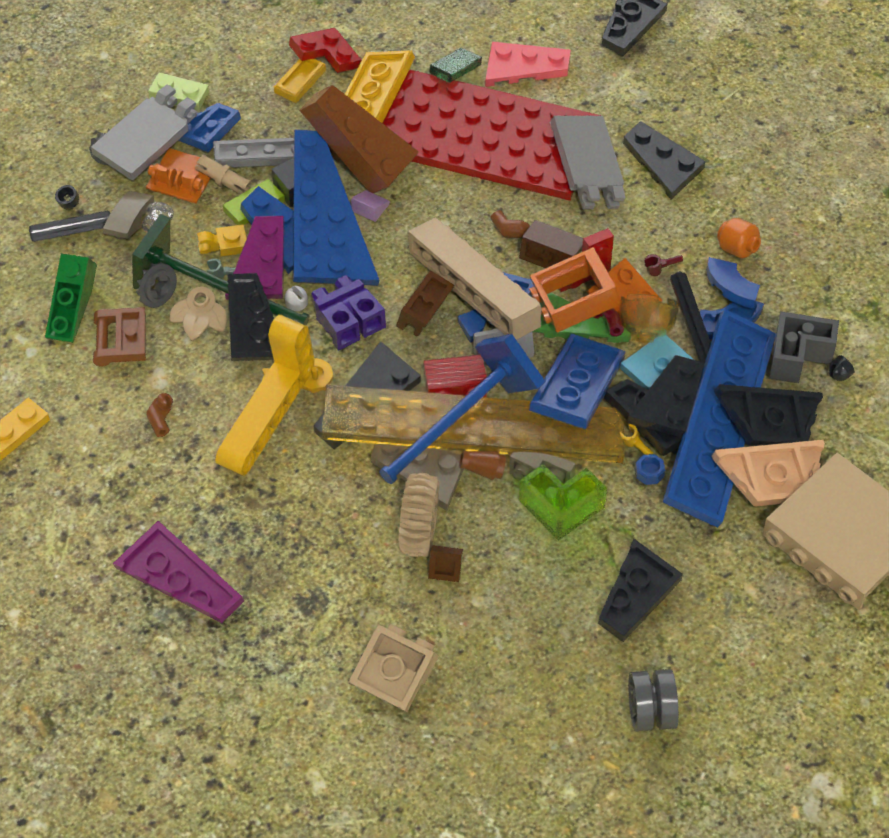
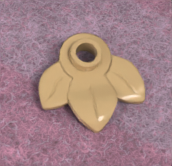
M196 287L189 292L186 299L177 302L172 307L170 322L183 323L185 333L191 341H194L204 333L208 326L216 331L224 332L227 325V315L225 309L216 303L215 295L209 288ZM200 296L206 298L203 303H197L196 299Z

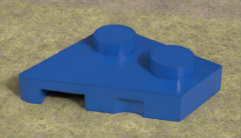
M220 103L206 108L203 112L197 113V116L188 123L189 131L178 141L209 152L213 148V141H220L241 119L239 110Z

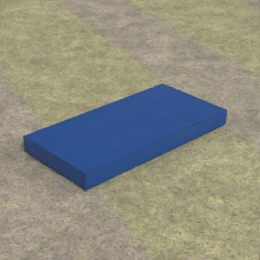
M570 334L544 379L546 382L539 387L533 397L529 411L586 429L606 390H608L619 370L626 351Z

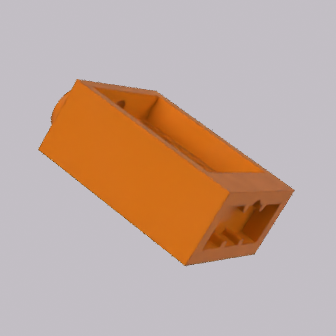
M594 247L530 275L533 287L529 288L532 298L541 303V315L546 324L552 323L556 333L621 305L616 286ZM589 275L592 276L599 289L598 291L558 309H554L547 294Z

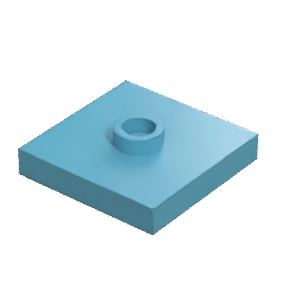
M662 333L621 362L620 369L636 384L649 390L675 355L689 359L693 358L665 333Z

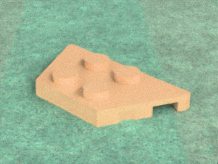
M824 440L719 449L714 451L712 458L754 507L782 504L820 469L821 463L819 461L825 443Z

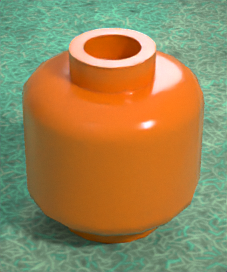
M732 218L725 221L719 228L717 238L720 248L733 256L747 258L752 253L757 252L761 245L759 228L746 220Z

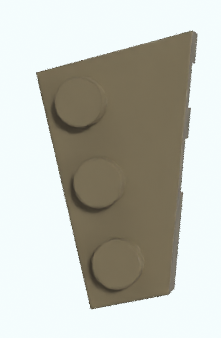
M381 432L371 454V463L380 469L384 466H389L415 442ZM428 446L397 475V480L407 481L410 474L418 473L436 476L439 481L438 506L447 511L464 470L459 468L461 455Z

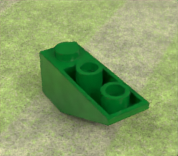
M61 253L46 327V339L74 343L92 293L97 264L89 257Z

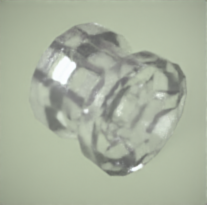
M163 202L148 204L146 217L142 222V228L146 233L160 214L171 218L170 222L173 220L174 211L168 204Z

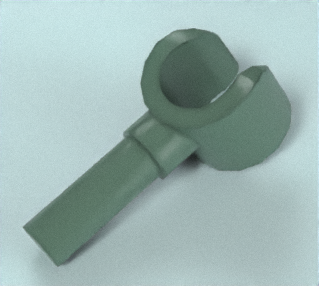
M213 258L207 262L209 267L207 272L223 279L225 275L234 273L235 268L223 267L219 259Z

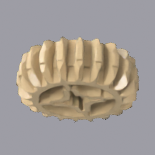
M418 473L410 474L407 478L402 499L398 539L399 549L402 554H408L412 557H427L431 551L439 501V481L436 476Z

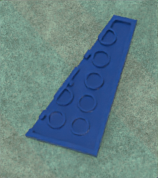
M294 130L293 282L335 284L337 279L347 275L352 281L360 279L364 285L378 286L379 277L327 142L317 131Z

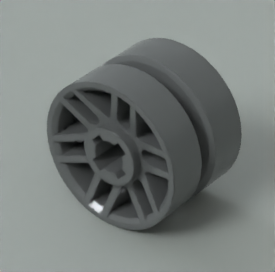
M647 670L629 672V706L634 731H652L654 716L659 730L677 729L679 718L678 695L673 670H654L652 683Z

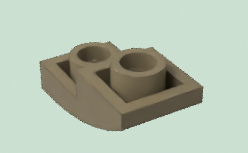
M128 191L110 213L103 227V234L112 235L118 239L131 237L142 227L141 216L154 206V195Z
M513 452L510 456L509 474L514 475L515 478L522 482H529L537 485L541 477L554 485H561L569 489L574 481L576 463L543 453Z

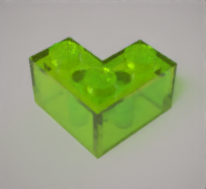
M542 464L519 480L518 500L559 541L605 508L607 487L588 468H585L563 484Z

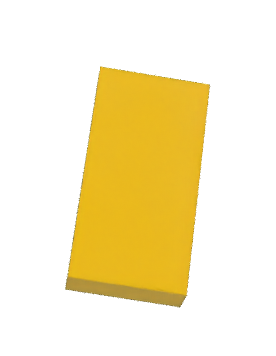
M299 59L274 86V93L297 103L324 74L326 64L316 59L305 61Z

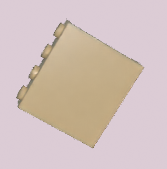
M836 453L766 518L763 536L766 537L772 546L779 547L788 554L795 564L803 566L811 572L818 582L829 586L838 593L845 603L852 604L860 611L865 598L889 575V491L839 453Z

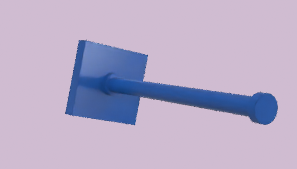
M512 334L484 339L475 346L492 373L392 464L380 469V475L387 483L393 484L397 480V475L497 383L500 382L509 394L538 389L546 382Z

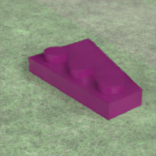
M255 216L233 273H257L267 299H283L284 216ZM226 293L225 298L226 300H229V296Z

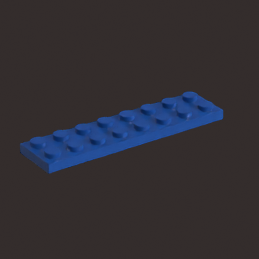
M726 309L719 315L688 426L682 436L663 503L717 528L722 524L734 483L715 463L712 455L715 450L744 447L746 441L715 395L714 389L719 384L761 388L776 333Z

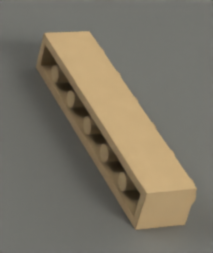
M435 217L408 231L410 254L429 270L455 285L453 291L504 335L512 334L517 340L541 327L542 309L540 303L523 291L517 283H514L505 276L501 269L496 268L487 261L484 255L479 254L469 246L466 240L457 236L449 226L444 225Z

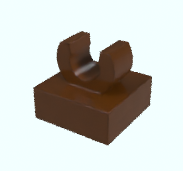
M432 545L428 579L459 582L463 549Z

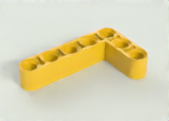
M283 315L276 316L268 333L274 363L225 437L216 454V464L242 476H245L251 470L312 373L311 368L315 364L308 326Z

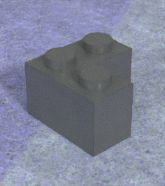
M780 311L769 379L799 383L804 360L831 364L837 343L839 320Z

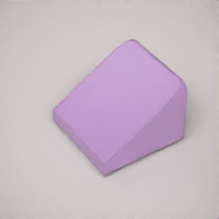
M367 190L355 195L351 199L353 212L374 222L377 221L390 204L389 200Z

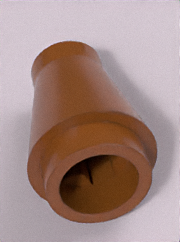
M463 450L459 468L467 469L492 481L494 478L501 479L505 469L506 456L499 454V451Z

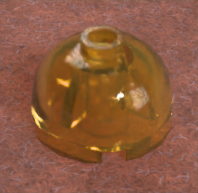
M629 294L627 299L623 296L621 297L619 309L622 325L629 333L637 335V341L653 343L654 338L665 336L675 326L679 308L677 301L668 298L666 304L659 301V296L646 294Z

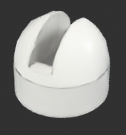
M292 286L286 291L285 305L287 308L293 311H301L308 305V295L304 288Z

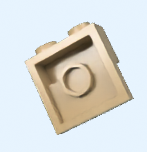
M378 624L349 683L408 712L421 684L425 685L439 656L433 652L435 646L421 638H417L416 642L405 638L406 631L392 624H389L388 628Z

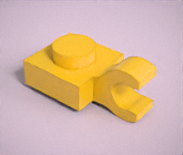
M243 224L216 228V235L208 231L197 233L199 253L207 254L219 250L221 257L241 254L247 239Z

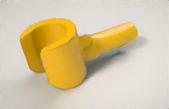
M628 424L629 429L633 433L631 437H626L620 432L622 441L626 446H635L645 455L654 454L640 439L635 425Z

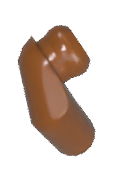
M501 210L495 211L491 215L492 222L505 238H522L530 227L523 220H508Z
M167 393L159 394L158 398L154 399L147 410V418L157 437H163L170 431L165 418L171 410L173 398Z

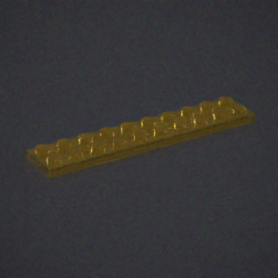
M326 384L322 439L411 446L465 396ZM482 397L427 448L461 451H499V454L510 455L513 452H536L563 459L623 464L625 448L624 439L620 436V432L624 435V415L617 408L598 407L587 428L583 429L529 411L531 401Z

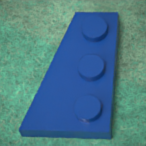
M258 186L241 203L240 210L251 225L255 216H284V269L289 274L293 270V210Z

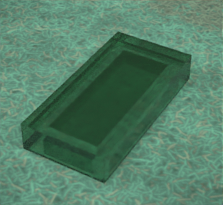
M459 48L430 64L429 73L451 83L479 67L482 63V56Z

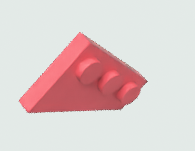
M492 42L485 87L495 86V82L507 80L509 84L519 83V79L532 77L535 80L565 77L568 75L571 50Z

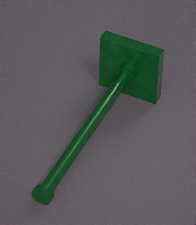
M160 214L132 254L133 288L137 290L140 287L137 280L143 278V270H149L151 263L159 264L162 262L178 272L228 294V281L169 255L171 218ZM268 299L272 314L276 316L283 315L307 325L310 318L309 314L305 312L303 314L297 313Z

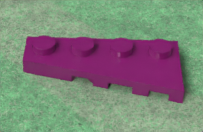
M159 521L113 562L116 569L220 623H223L244 602L243 597Z

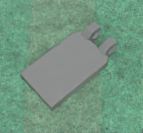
M167 84L157 92L155 98H146L91 146L92 154L133 181L189 131L188 123L197 116V111L193 109L196 106V102L187 97L177 105L175 111L172 110L171 107L177 103V98L173 96L176 91Z
M553 116L550 124L570 190H578V196L583 209H594L595 203L593 201L600 200L599 190H603V196L608 209H618L620 207L618 201H624L625 199L623 190L624 180L604 117Z

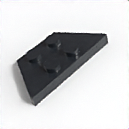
M719 384L714 389L720 403L746 443L751 446L809 441L810 429L817 417V414H815L817 406L823 398L821 392Z

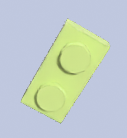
M159 72L148 91L149 98H155L157 92L168 84L176 91L173 95L177 98L175 105H178L188 97L196 102V106L193 109L199 111L209 93V87L207 84Z

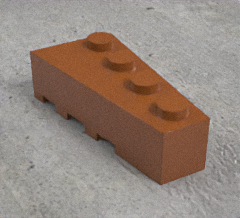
M330 85L315 93L299 110L362 185L371 193L389 187L419 153L418 150L334 85Z

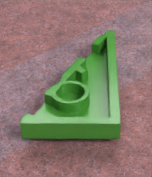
M553 293L547 294L554 309L571 303ZM542 315L541 327L532 331L544 333L545 338L562 337L568 339L570 334H575L589 339V336L608 338L607 342L613 343L629 342L632 331L624 328L622 335L612 336L606 319L602 317L599 319L591 317L556 333L552 323L546 324Z

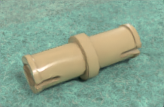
M205 154L197 161L198 164L195 166V170L214 179L217 185H224L238 194L249 190L247 186H251L252 181L233 172L232 168L227 164L223 166Z

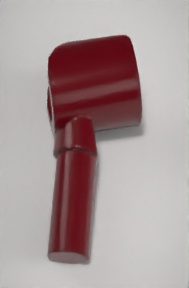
M650 254L644 260L645 267H649V273L652 276H658L661 274L662 268L683 262V256L678 255L668 259H661L656 254Z

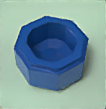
M655 454L642 455L635 465L636 479L645 485L658 484L665 476L664 460Z

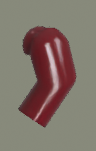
M614 308L594 316L595 319H599L602 316L605 317L612 336L617 337L624 332L620 314Z

